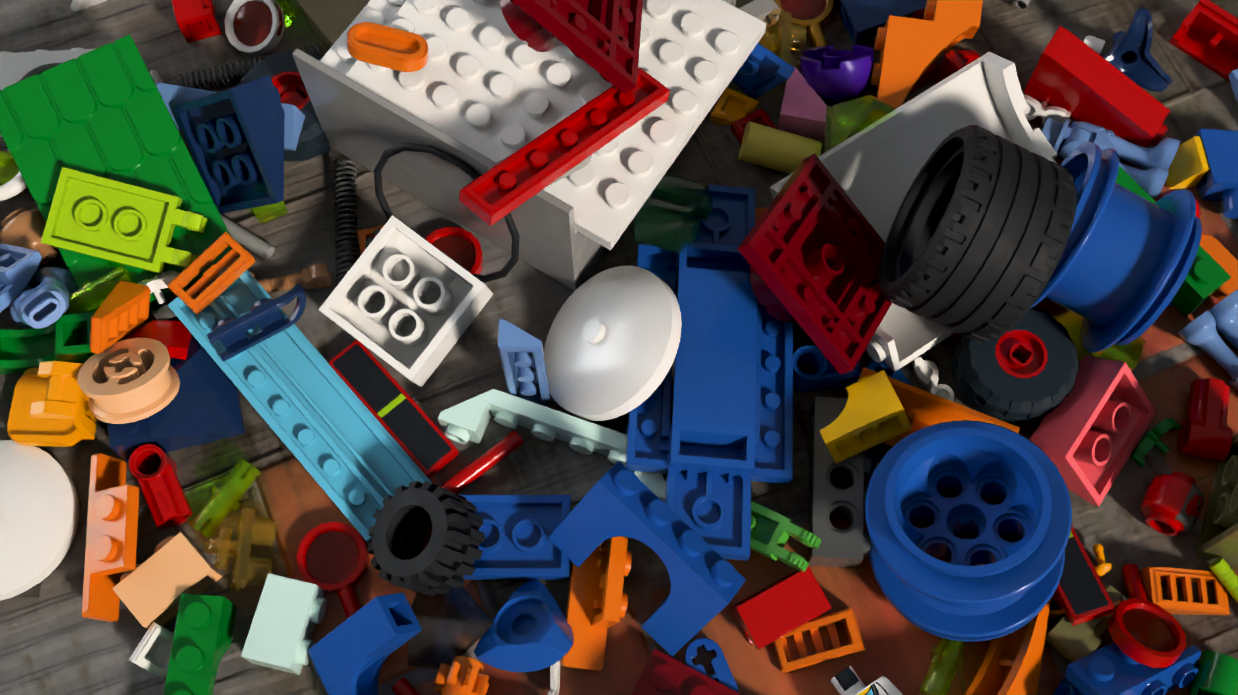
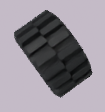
M414 481L410 482L408 487L402 485L396 488L394 497L388 495L382 501L384 507L382 510H376L373 516L376 519L375 525L369 528L368 535L372 536V542L368 544V553L374 555L371 560L373 568L380 570L379 576L383 580L391 582L392 585L428 596H435L436 593L441 595L450 593L451 586L459 588L464 584L463 577L473 574L476 569L473 563L475 559H481L483 552L479 550V544L484 542L485 533L479 531L483 521L481 516L475 514L477 508L473 503L466 501L467 498L426 481L424 483ZM432 525L430 541L421 553L422 538L426 530Z

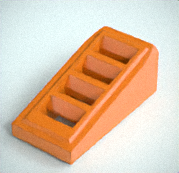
M126 281L117 283L91 317V353L100 354L140 327L148 319L151 293L148 286Z
M1147 566L1140 571L1147 600L1159 605L1170 614L1223 616L1230 614L1227 590L1212 571ZM1161 581L1167 582L1169 600H1163ZM1176 582H1182L1184 601H1178ZM1191 582H1197L1199 603L1193 601ZM1206 582L1213 583L1216 604H1209Z
M852 608L814 618L773 641L783 674L866 651ZM837 623H844L850 642L849 645L842 646L836 627ZM826 626L833 649L828 651L825 649L819 628ZM807 631L811 633L817 653L809 656L803 632ZM794 635L800 659L794 661L792 660L786 637Z

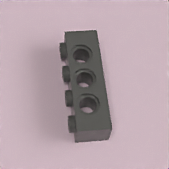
M815 397L810 409L808 531L818 536L822 541L818 549L808 547V566L857 569L863 561V556H869L870 535L868 531H863V516H865L867 491H864V476L868 477L870 473V452L862 451L835 463L819 431L831 424L841 414L847 403V398ZM833 475L845 477L849 482L850 488L841 490L834 487L830 477ZM834 514L844 516L849 522V529H836L832 526L829 516Z

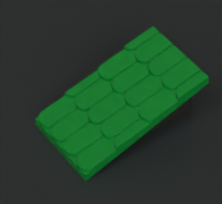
M130 34L115 40L112 44L108 43L82 54L76 59L73 58L42 71L39 75L35 74L7 86L0 91V133L45 222H47L61 169L65 167L180 197L182 199L180 210L197 213L208 219L204 234L175 226L170 243L171 248L191 252L199 256L224 232L230 235ZM229 246L187 286L189 288L193 286L206 270L219 262L232 248ZM58 248L90 312L97 311L120 281L137 284L145 279L150 280L159 274ZM165 263L163 272L176 271L181 273L184 268ZM169 288L161 289L166 300L176 296ZM153 292L150 294L149 308L159 304Z

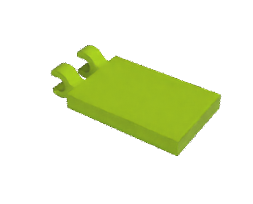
M62 167L41 243L162 274L165 263L185 269L198 257L191 252L170 247L175 226L204 234L208 219L197 213L180 210L182 203L180 197Z

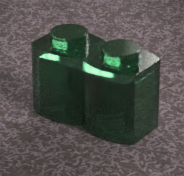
M665 173L651 193V196L648 197L636 215L635 241L680 253L687 243L692 244L696 238L699 223L701 220L706 221L711 213L713 199L708 197L709 185Z

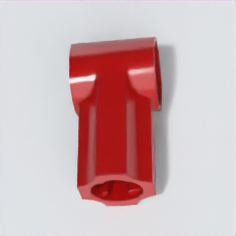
M1215 378L1195 379L1191 383L1187 419L1183 422L1178 437L1179 453L1220 463L1224 462L1232 445V429L1226 426L1230 386L1226 385L1223 380Z
M153 444L141 445L135 449L129 459V469L138 479L157 528L174 527L187 521L193 515V512L178 478L176 462L164 450ZM154 459H161L159 469L153 474L146 475V467L149 462Z

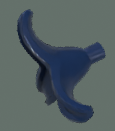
M1142 7L1135 12L1126 33L1118 31L1113 35L1112 40L1114 43L1111 50L1103 58L1140 87L1154 92H1162L1172 84L1173 80L1150 53L1153 29L1152 17L1150 12Z

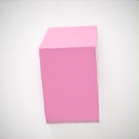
M794 66V72L786 81L777 129L810 139L829 142L834 138L838 119Z

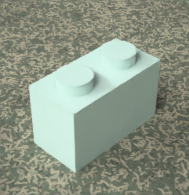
M268 573L241 657L252 664L300 675L302 666H307L311 660L307 650L314 645V640H311L315 624H320L326 613L327 599L324 598L325 592L316 584Z

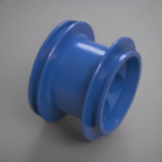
M1087 142L1075 149L1060 164L1072 174L1077 194L1076 212L1070 236L1058 265L1032 307L1046 297L1083 318L1081 326L1083 347L1087 351L1095 353L1105 350L1114 344L1124 346L1140 337L1159 318L1176 295L1192 266L1201 240L1202 224L1200 219L1195 216L1196 202L1191 191L1187 189L1175 190L1163 196L1154 204L1116 183L1119 157L1114 149L1101 150L1093 142Z
M963 420L938 423L920 429L906 436L893 446L881 459L870 479L866 493L865 517L870 535L869 557L871 567L879 587L890 604L907 621L927 633L963 642L992 640L1013 633L1029 623L1045 607L1059 585L1065 562V548L1072 525V507L1068 488L1058 468L1048 455L1029 439L1005 427L981 421ZM951 490L959 495L954 498H946L941 496L940 493ZM997 497L1001 499L1002 503L991 505L983 499ZM918 520H926L932 525L927 528H917L912 524ZM1006 533H1012L1017 535L1021 540L1017 542H1007L1004 541L1000 536ZM970 534V535L974 536L975 538H974V539H969V538H966V537ZM934 557H943L947 559L949 563L938 560Z

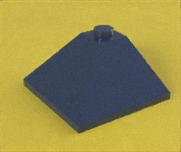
M270 75L172 107L199 172L220 214L274 204L284 200L285 112L280 102L279 91L273 85Z
M193 335L187 359L170 358V365L176 370L180 379V388L175 398L162 410L145 419L125 424L107 423L110 448L126 462L129 461L135 449L145 444H153L165 452H170L245 434L238 388Z

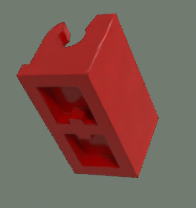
M1200 0L1181 23V27L1173 35L1169 43L1230 82L1228 75L1231 71L1238 69V18L1210 0Z
M808 566L805 572L795 570L734 604L729 609L749 644H754L755 648L759 650L832 609Z

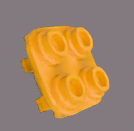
M48 361L40 362L39 368H30L24 371L14 389L7 423V432L13 441L25 446L69 447L81 440L95 439L97 418L90 410L88 404L89 397L82 392L77 380L79 370L83 364Z

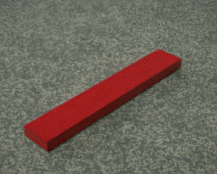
M639 67L636 88L623 94L613 85L460 189L459 201L485 223L492 226L667 102L670 90Z

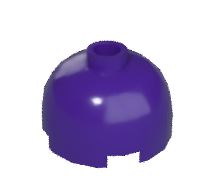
M852 44L851 52L849 50H834V45H827L804 51V56H800L802 76L820 98L827 101L828 106H846L849 104V99L858 97L870 85L874 52L868 46Z

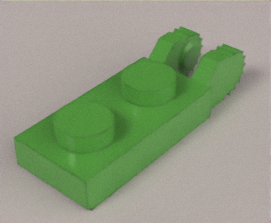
M751 501L750 549L774 561L779 559L785 564L805 572L809 562L801 555L784 549V545L789 536L807 547L818 549L822 540L815 534L797 526L790 518Z

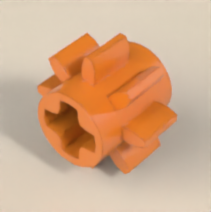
M456 656L453 658L451 666L444 663L440 664L434 681L437 684L435 691L442 692L441 695H486L489 683H487L489 676L482 674L484 666L479 661L466 656Z

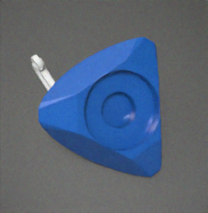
M529 579L513 592L489 623L477 643L474 653L484 663L510 672H534L550 666V690L548 695H559L560 659L573 646L574 635L571 626L567 623L565 613L548 589L539 580Z

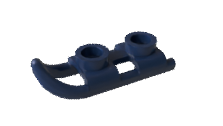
M296 284L290 291L274 300L272 298H265L257 301L250 309L251 312L237 319L236 317H228L219 321L216 327L213 328L214 331L207 334V337L211 344L220 340L224 345L226 351L219 354L222 361L224 362L296 323L302 316L306 305V296L302 285ZM297 297L294 311L284 320L279 309ZM259 325L262 332L248 338L245 332Z

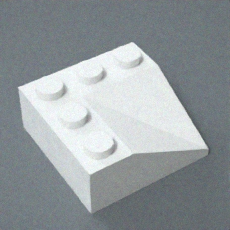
M392 215L322 304L319 311L410 381L422 387L489 301L493 293L483 282Z

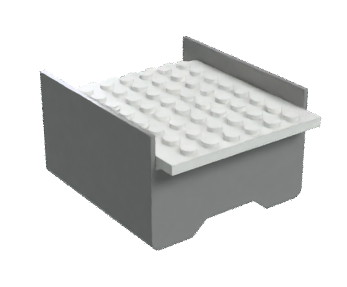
M370 0L320 61L298 48L292 53L320 126L328 138L329 146L373 173L384 151L402 143L432 145L462 159L477 173L482 175L494 163L512 155L613 86L610 82L605 81L584 60L576 57L563 43L547 52H538L528 47V42L521 41L510 29L503 16L499 0ZM643 0L638 68L643 69L670 90L668 101L593 153L588 165L545 187L510 212L519 233V259L573 291L586 282L608 251H611L765 34L767 23L737 8L736 0ZM372 22L418 34L428 44L427 64L415 72H402L359 61L353 58L347 50V32L358 23ZM403 151L389 157L381 172L383 179L511 253L512 237L504 217L492 226H489L459 201L460 189L474 181V179L458 166L424 152Z

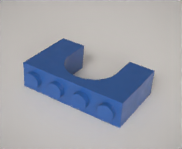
M619 460L596 482L548 537L578 568L603 541L612 537H630L649 546L665 564L670 577L671 589L670 594L656 607L641 628L671 656L677 653L723 610L746 581L732 564L723 559L703 540L700 534L691 529L664 501L659 499Z
M403 592L376 596L307 651L328 695H378V678L383 663L390 654L421 632L422 628Z

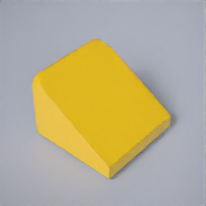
M1200 136L1193 137L1179 145L1168 169L1166 185L1169 189L1193 188L1210 169Z

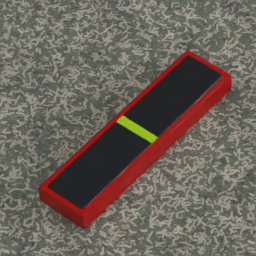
M354 341L328 362L428 479L459 455L458 449L360 341Z
M1071 525L1070 536L1065 548L1063 572L1055 593L1071 625L1075 626L1112 614L1115 606Z

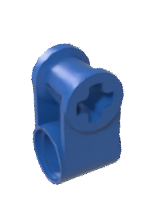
M816 345L800 347L793 355V389L798 392L807 393L828 389H846V387L856 383L861 374L858 361L852 371L840 375ZM807 364L811 366L815 374L803 373L798 368V365Z

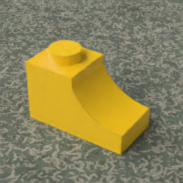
M882 370L874 375L865 376L856 383L846 387L849 395L845 408L831 424L819 431L835 463H838L912 429L894 388L885 371Z

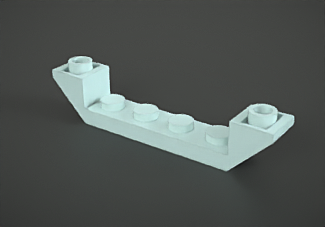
M491 389L440 412L438 417L442 431L445 432L444 435L460 444H467L468 440L480 444L489 420L493 416L497 423L505 427L515 429L519 425L532 430L531 433L542 440L552 442L556 438L570 443L569 447L579 453L591 455L592 452L608 456L607 460L612 464L619 460L625 466L626 434L496 389ZM635 471L634 474L659 499L665 502L666 481L662 473Z

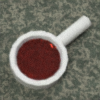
M234 0L227 10L224 21L225 34L230 44L239 51L255 56L267 54L273 50L282 39L285 28L284 13L275 0Z

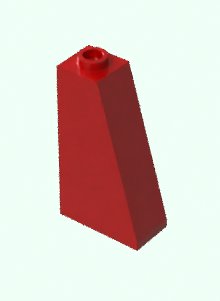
M1062 26L1058 28L1043 51L1023 92L1039 102L1046 101L1047 106L1061 107L1070 111V118L1074 121H1085L1102 126L1105 129L1112 130L1116 136L1142 147H1148L1149 144L1156 146L1169 128L1162 124L1170 112L1167 107Z

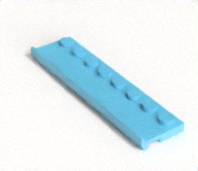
M248 270L236 279L198 316L179 297L168 304L169 308L368 544L372 542V536L368 535L369 528L374 526L376 522L373 516L377 509L382 510L384 507L382 501L388 495L394 497L396 488L402 485L408 487L410 482L419 481L424 483L426 481L432 483L295 324L224 362L222 361L219 354L226 351L224 345L220 340L211 344L207 334L214 331L213 328L222 319L228 317H236L237 319L251 312L250 309L257 301L265 298L271 299V296ZM280 308L279 311L285 320L288 316ZM257 325L245 333L250 338L262 332V329Z

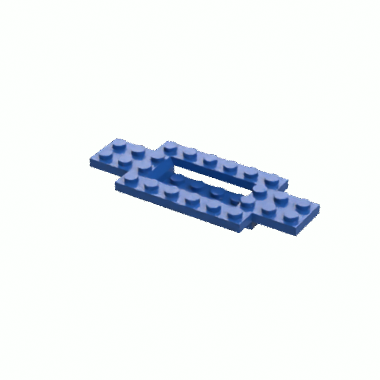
M680 181L678 188L676 248L639 244L636 267L646 269L659 277L672 289L675 296L676 283H678L677 301L680 307L682 326L680 343L675 356L672 424L670 427L673 364L662 383L641 405L628 412L625 467L631 471L665 473V503L691 529L700 534L703 540L723 559L747 561L750 557L751 481L790 484L793 479V322L785 323L774 319L766 312L767 308L764 305H760L752 290L750 265L738 250V247L755 226L756 189Z

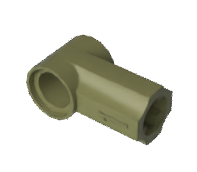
M1103 583L1115 606V611L1119 604L1124 601L1122 594L1110 584ZM1063 613L1046 631L1045 642L1069 663H1073L1097 649L1102 641L1099 637L1108 628V620L1112 614L1072 626L1066 613Z

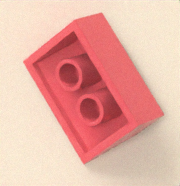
M1084 355L1079 363L1075 384L1069 395L1062 399L1063 401L1057 408L1045 415L1036 431L1032 434L1030 441L1048 455L1058 468L1070 491L1090 504L1100 506L1157 411L1125 361Z

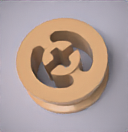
M151 338L122 340L116 342L100 354H93L82 365L77 378L82 392L89 397L88 404L92 414L98 420L110 424L131 423L152 416L166 407L175 398L180 388V379L176 370L170 365L171 359L167 347L162 342Z

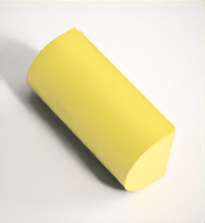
M749 121L745 127L738 159L791 174L797 169L803 159L814 153L819 157L822 143L821 141Z

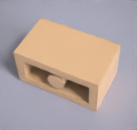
M180 532L176 536H170L161 541L150 558L142 564H136V570L124 572L120 578L121 582L112 589L139 623L149 629L153 622L164 627L177 616L181 594L201 595L222 576L193 541Z

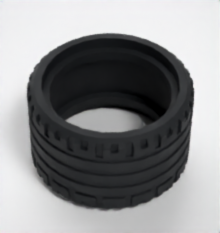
M968 125L955 130L939 144L923 165L893 221L879 266L878 278L883 297L897 306L905 308L918 316H923L935 324L942 325L944 328L978 343L987 342L1005 334L1033 306L1050 280L1063 254L1073 226L1077 204L1076 187L1072 174L1061 165L1049 161L1036 153H1032L1028 149L1011 143L1009 140L977 125Z

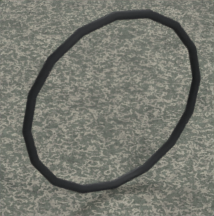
M402 143L384 151L374 169L375 194L388 221L393 214L383 194L381 172L389 157L403 151L424 152L435 155L458 166L474 180L481 175L462 159L432 145ZM511 213L504 217L512 237L511 258L501 271L487 275L471 273L483 283L506 277L519 260V233Z

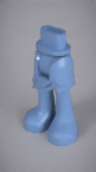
M1047 118L1042 133L1058 153L1057 156L1066 159L1075 149L1087 142H1093L1101 150L1112 148L1118 153L1120 159L1143 169L1140 170L1119 162V166L1154 200L1158 198L1167 179L1168 169L1178 150L1180 140L1165 137L1154 148H1147L1128 142L1116 136L1112 130L1105 129L1102 126L1085 121H1074L1068 127L1070 119L1066 118L1064 123Z
M43 267L36 270L33 279L37 287L33 288L27 284L23 291L9 305V313L13 321L26 329L44 328L56 322L69 308V304L75 302L80 293L74 277L68 269Z
M1236 290L1185 326L1178 334L1187 343L1201 348L1222 366L1231 377L1229 384L1238 391V356L1225 344L1217 333L1218 330L1238 350V290Z

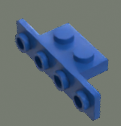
M1132 632L1130 633L1135 640L1143 644L1145 647H1148L1136 635H1134ZM1112 642L1069 664L1065 677L1084 695H1165L1177 687L1183 689L1195 680L1198 675L1196 667L1201 651L1193 645L1185 649L1173 665L1166 668H1152L1134 661Z

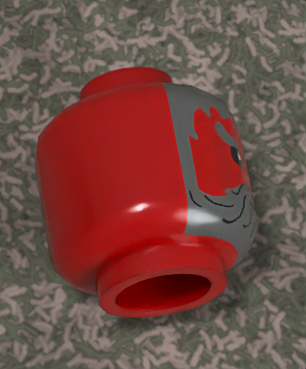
M1172 472L1171 475L1162 474L1153 478L1143 497L1140 508L1149 527L1159 533L1176 536L1178 533L1188 532L1194 527L1204 505L1205 498L1203 492L1196 486V481L1191 476L1182 472Z

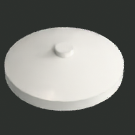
M618 266L607 269L579 286L557 313L545 343L544 358L549 390L553 399L565 410L578 417L592 421L617 418L632 411L648 399L669 372L680 343L681 312L672 289L650 271L636 266Z
M0 440L1 601L30 590L57 568L71 547L79 521L77 490L65 468L44 450L36 446L20 445L13 440Z

